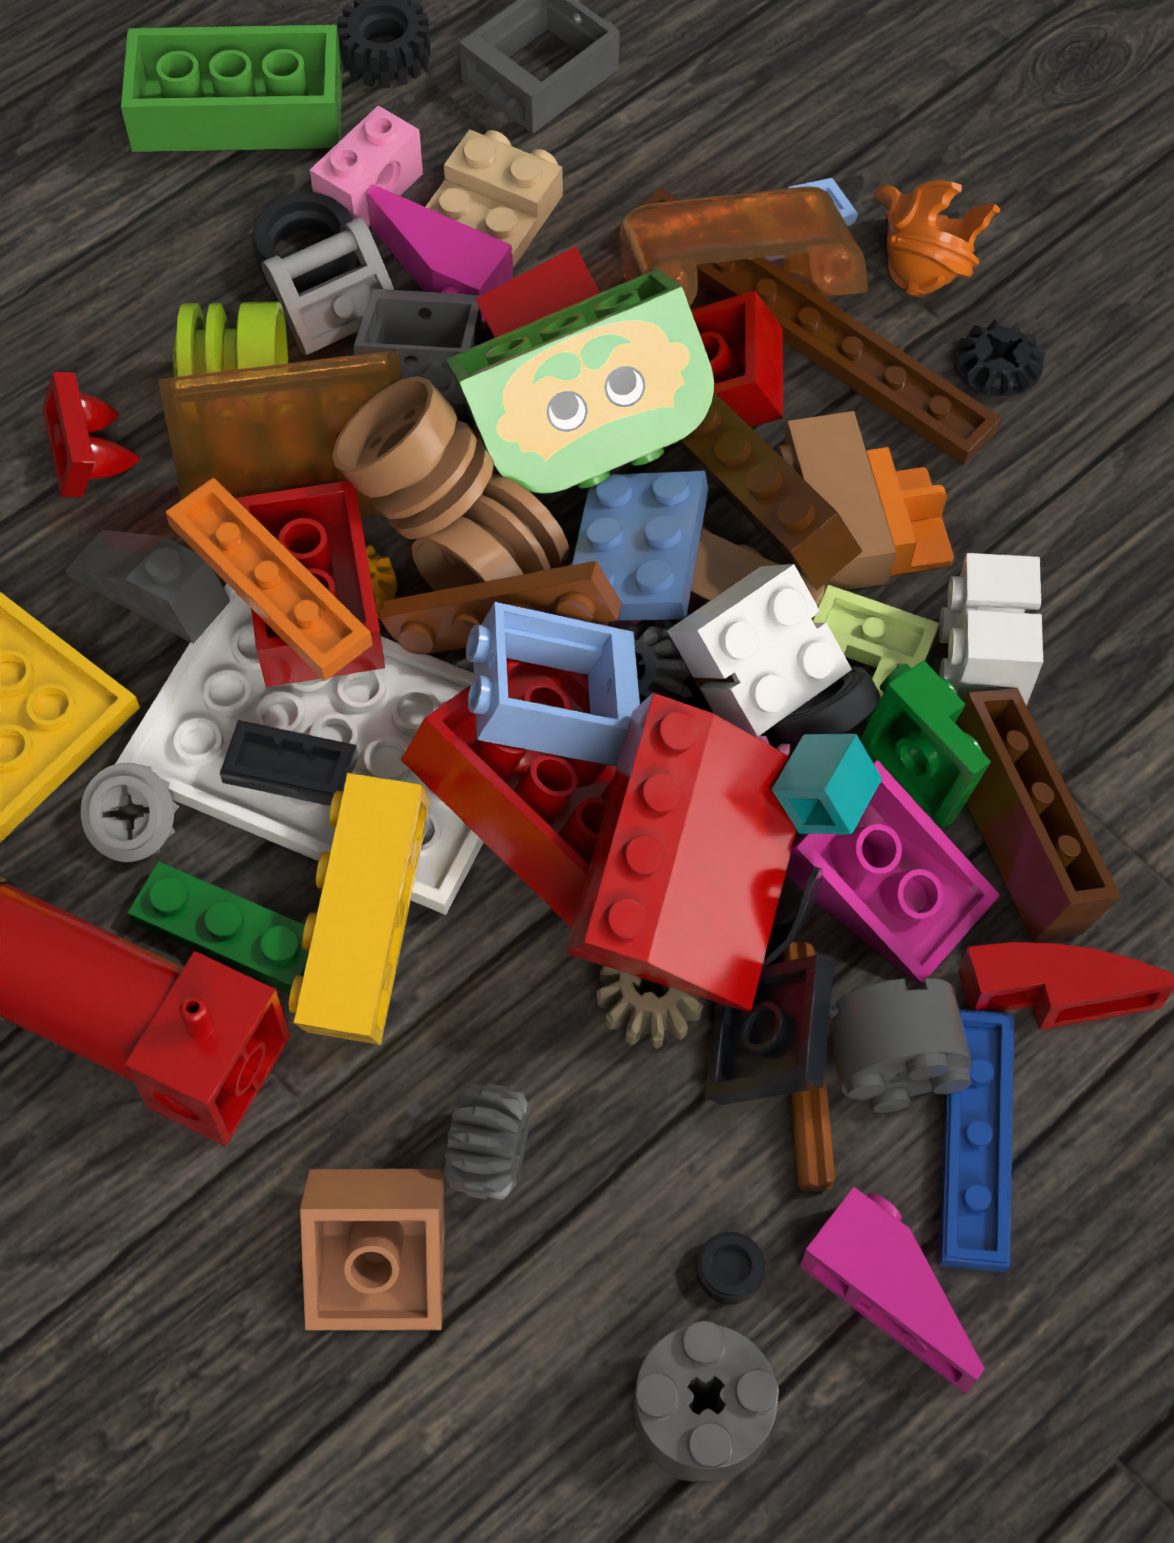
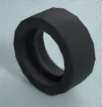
M295 192L277 198L263 208L253 226L254 251L263 279L267 282L261 266L263 261L276 255L281 259L285 258V256L280 255L274 250L279 241L287 235L301 230H318L334 236L344 231L346 223L353 221L348 210L334 198L316 192ZM354 251L292 279L297 293L300 294L354 269L357 265V254Z

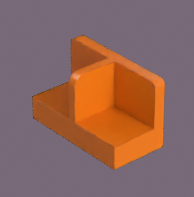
M889 447L866 450L896 551L891 576L950 567L954 555L942 519L947 498L944 486H932L928 470L924 467L896 471Z

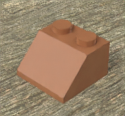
M309 1169L300 1207L305 1330H442L445 1236L443 1169Z

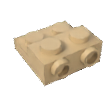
M469 129L444 164L445 180L428 202L426 208L512 245V265L514 268L563 196L562 167L545 150L534 149L529 154L512 147L510 141L498 131L489 130L483 135Z

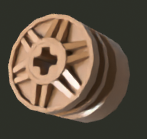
M419 376L401 379L382 389L364 403L344 426L336 440L332 454L335 467L359 493L370 497L375 510L388 519L390 526L399 535L407 539L428 537L445 529L466 513L483 493L492 477L494 460L489 455L483 441L475 437L473 430L467 423L457 420L453 407L430 380Z
M496 473L492 474L483 493L466 513L445 529L425 538H417L411 546L413 560L417 569L432 591L563 567L570 560V547L564 532L550 511L521 485Z

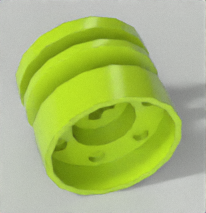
M243 302L239 308L236 328H229L221 303H211L209 305L206 316V329L202 310L198 303H183L180 306L177 319V333L173 342V369L176 388L180 393L182 410L188 423H203L205 421L208 400L216 423L226 422L230 413L232 397H239L241 409L247 422L285 421L289 397V363L286 324L280 302Z

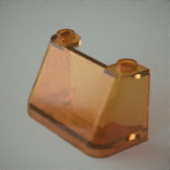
M805 186L646 204L634 208L625 216L621 224L620 242L625 282L659 268L682 286L689 306L697 295L698 279L696 265L783 255L786 273H794L806 278L812 285L813 291L822 297L868 292L866 262L863 252L835 201L828 192L819 187Z

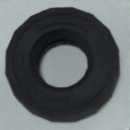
M851 667L852 670L772 726L781 743L790 744V750L794 751L804 734H843L853 728L878 706L880 694L871 676L862 667Z

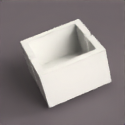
M967 553L960 576L950 577L948 608L942 607L939 620V642L949 643L948 658L942 659L939 676L951 683L961 700L968 692L1018 688L1027 706L1043 664L1042 614L1024 613L1025 609L1039 610L1041 606L1040 557Z
M794 564L759 567L667 630L693 677L725 679L729 675L732 676L735 682L708 681L700 687V690L715 715L755 737L764 733L852 670L827 623H813L811 620L812 617L820 613V610Z

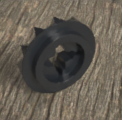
M994 319L985 328L974 325L965 338L960 339L956 353V366L963 380L978 392L993 397H1014L1029 391L1037 384L1043 372L1045 351L1037 347L1036 334L1025 335L1020 332L1018 322L1012 327L1007 328L1001 327L996 319ZM995 350L999 354L1012 352L1010 362L1008 363L1003 358L996 359L995 361L993 359L990 360L992 351Z

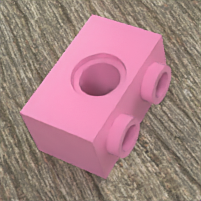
M377 106L310 169L313 192L334 198L348 210L352 220L360 217L369 227L370 218L366 191L371 184L401 196L423 174L419 129L384 108Z

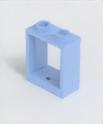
M494 602L482 624H475L472 627L466 647L467 660L474 662V679L469 691L468 709L471 713H476V739L617 767L632 711L640 705L633 632ZM506 658L588 675L590 714L508 698Z

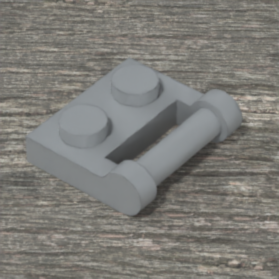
M360 217L346 223L344 231L283 259L276 255L261 263L265 278L281 303L283 313L301 354L304 355L311 354L359 331L372 289L394 290L372 234L365 221ZM354 251L357 254L360 266L300 294L297 293L292 279Z

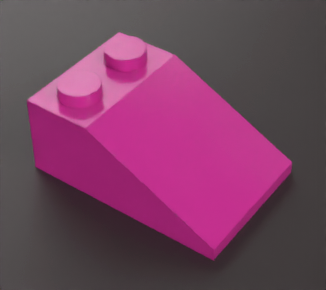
M875 760L872 762L881 775L882 781L852 835L799 834L796 831L786 874L804 892L813 868L816 866L823 868L820 893L815 903L915 983L923 984L925 982L924 978H928L997 900L1000 894L882 764Z

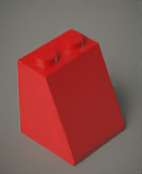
M575 246L479 296L475 300L496 338L597 295L600 292Z

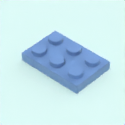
M705 471L610 475L605 481L589 487L572 565L597 561L622 602L617 621L686 618L709 489Z

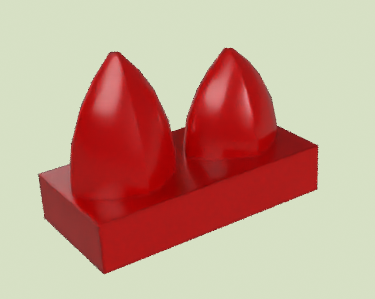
M53 372L42 411L61 497H83L89 479L106 478L123 473L138 463L140 457L119 444L89 436V433L97 432L113 423L119 417V412L99 398L79 392L75 373Z

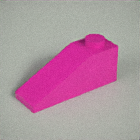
M371 184L366 191L371 228L424 292L483 295L513 279L512 245L376 185ZM482 314V323H483L484 320H485V318H484V316H483V314Z
M853 1187L806 1248L800 1268L959 1390L967 1394L985 1368L910 1228L900 1221L902 1219L900 1212L889 1201L875 1193H869L866 1196Z

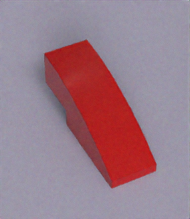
M1007 942L971 946L967 948L958 969L969 1010L999 1013L1032 1007L1039 1030L1161 1009L1174 989V976L1171 972L1133 958L1098 949L1056 943Z

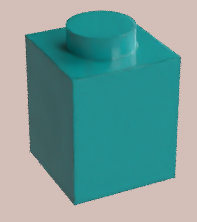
M804 734L774 784L772 791L799 834L852 835L881 783L882 777L857 734Z

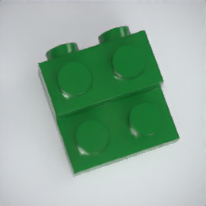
M924 660L912 668L905 663L892 671L880 685L883 695L878 706L864 719L868 725L860 741L871 760H878L932 821L943 830L955 821L991 761L983 754L977 741L969 734L964 733L955 724L966 704L957 696L951 683L945 678L938 676Z

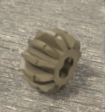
M602 966L600 970V981L605 986L597 991V1005L600 1008L609 1010L605 1019V1024L609 1030L619 1029L627 1025L626 1042L630 1046L639 1041L642 1033L650 1034V1043L656 1050L663 1045L664 1031L682 1040L687 1035L688 1026L686 1021H697L702 1016L703 1005L697 1000L700 998L699 996L606 966ZM645 988L648 992L641 996L640 989ZM661 990L662 997L657 998L654 993Z

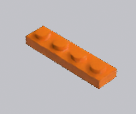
M212 478L165 511L169 526L324 682L373 645L371 632L215 478Z

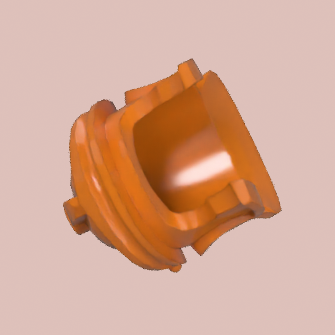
M946 180L927 181L916 186L914 192L901 194L897 188L890 185H880L874 195L888 209L885 214L886 220L889 222L887 253L889 272L893 281L899 287L906 290L905 292L908 295L924 297L925 294L932 293L950 284L956 277L970 278L974 273L973 268H977L980 263L979 259L973 254L976 236L988 227L993 216L996 213H1000V208L993 203L973 207L962 219H948L947 215H940L938 213L948 208L952 198L961 192V184Z

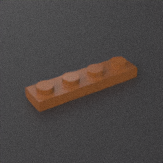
M591 561L386 600L379 619L395 641L405 650L414 654H431L467 647L472 627L475 624H482L494 602L595 624L617 621L622 602L597 561Z

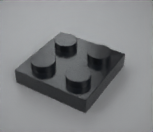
M817 954L763 966L751 1011L745 1012L721 1003H715L705 1091L706 1098L720 1105H727L823 1088L834 963Z

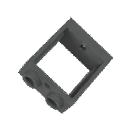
M517 0L459 42L461 80L530 133L534 134L619 70L620 31L610 21L599 17L578 0ZM548 30L579 54L541 82L511 60L510 57Z
M372 289L354 343L355 398L371 399L382 389L401 379L419 376L430 380L450 404H465L446 359L482 344V312L475 300L481 295ZM421 308H428L432 314L425 317L420 314L419 310ZM414 356L417 358L418 363L406 362L405 358Z

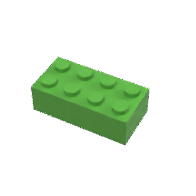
M337 25L128 28L121 109L132 152L333 148L340 142L342 64Z

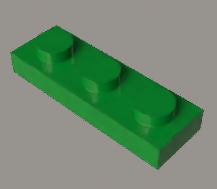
M159 861L127 913L131 923L288 993L291 991L295 977L297 975L304 976L309 951L303 949L305 925Z

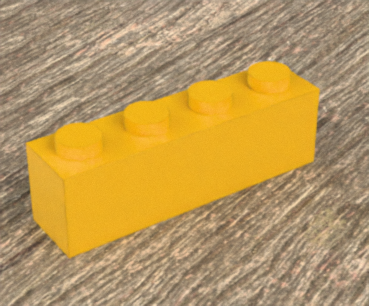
M347 773L344 791L337 790L334 793L329 814L330 827L335 828L331 852H322L316 873V886L318 889H322L318 912L308 915L303 932V949L309 951L304 976L297 975L295 977L289 997V1011L295 1014L294 1023L308 1033L381 1045L431 803L430 797L421 784Z

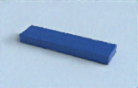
M959 1009L972 1059V1068L969 1071L972 1083L962 1091L944 1094L939 1266L1006 1273L1010 1268L1014 1014Z

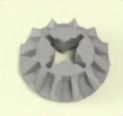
M119 763L100 771L88 784L81 802L82 826L91 844L108 858L122 862L139 861L161 852L160 848L167 838L175 833L172 827L174 813L179 808L173 802L169 792L170 782L160 778L151 770L150 766L135 763ZM130 794L133 804L149 807V813H145L144 817L135 819L134 829L131 828L129 820L120 819V817H110V811H117L119 807L128 805V795Z

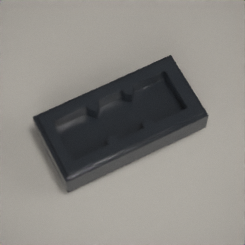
M238 720L220 770V777L222 783L331 806L334 793L337 790L344 791L347 773L353 774L358 758V749L355 744Z

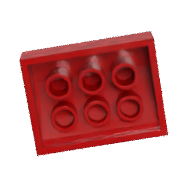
M506 658L508 698L590 714L588 678L584 674ZM469 685L424 718L401 761L572 928L617 767L477 740L476 713H471L468 709V696L471 687Z
M652 693L632 711L565 954L745 1012L751 1011L797 831L772 791L790 756L713 713Z

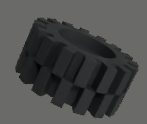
M354 0V7L348 4L342 9L343 16H338L337 32L342 66L345 71L350 70V75L353 79L358 81L364 76V84L373 87L375 80H381L382 88H391L390 80L396 79L399 86L407 84V74L416 79L421 75V67L427 68L429 56H431L429 22L427 13H423V6L418 1L412 5V0ZM379 36H394L398 38L386 43L370 41Z

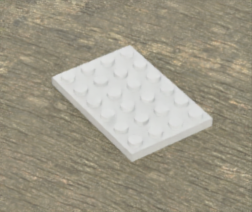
M226 583L224 590L230 599L229 604L194 644L189 643L115 764L135 763L150 766L151 770L160 778L170 782L168 789L172 800L319 861L323 851L331 852L335 828H331L329 824L331 806L222 783L220 770L238 720L355 744L358 749V758L353 774L421 784L430 797L431 803L411 901L446 915L484 842L401 761V758L424 718L471 685L474 673L427 654L411 653L405 650L399 643L381 636L385 669L330 677L325 682L322 679L265 687L256 650L251 607Z

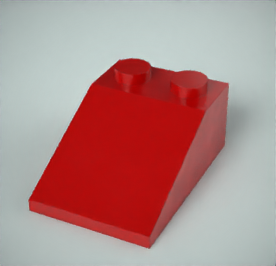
M756 290L691 310L712 367L714 392L750 427L783 419V328Z

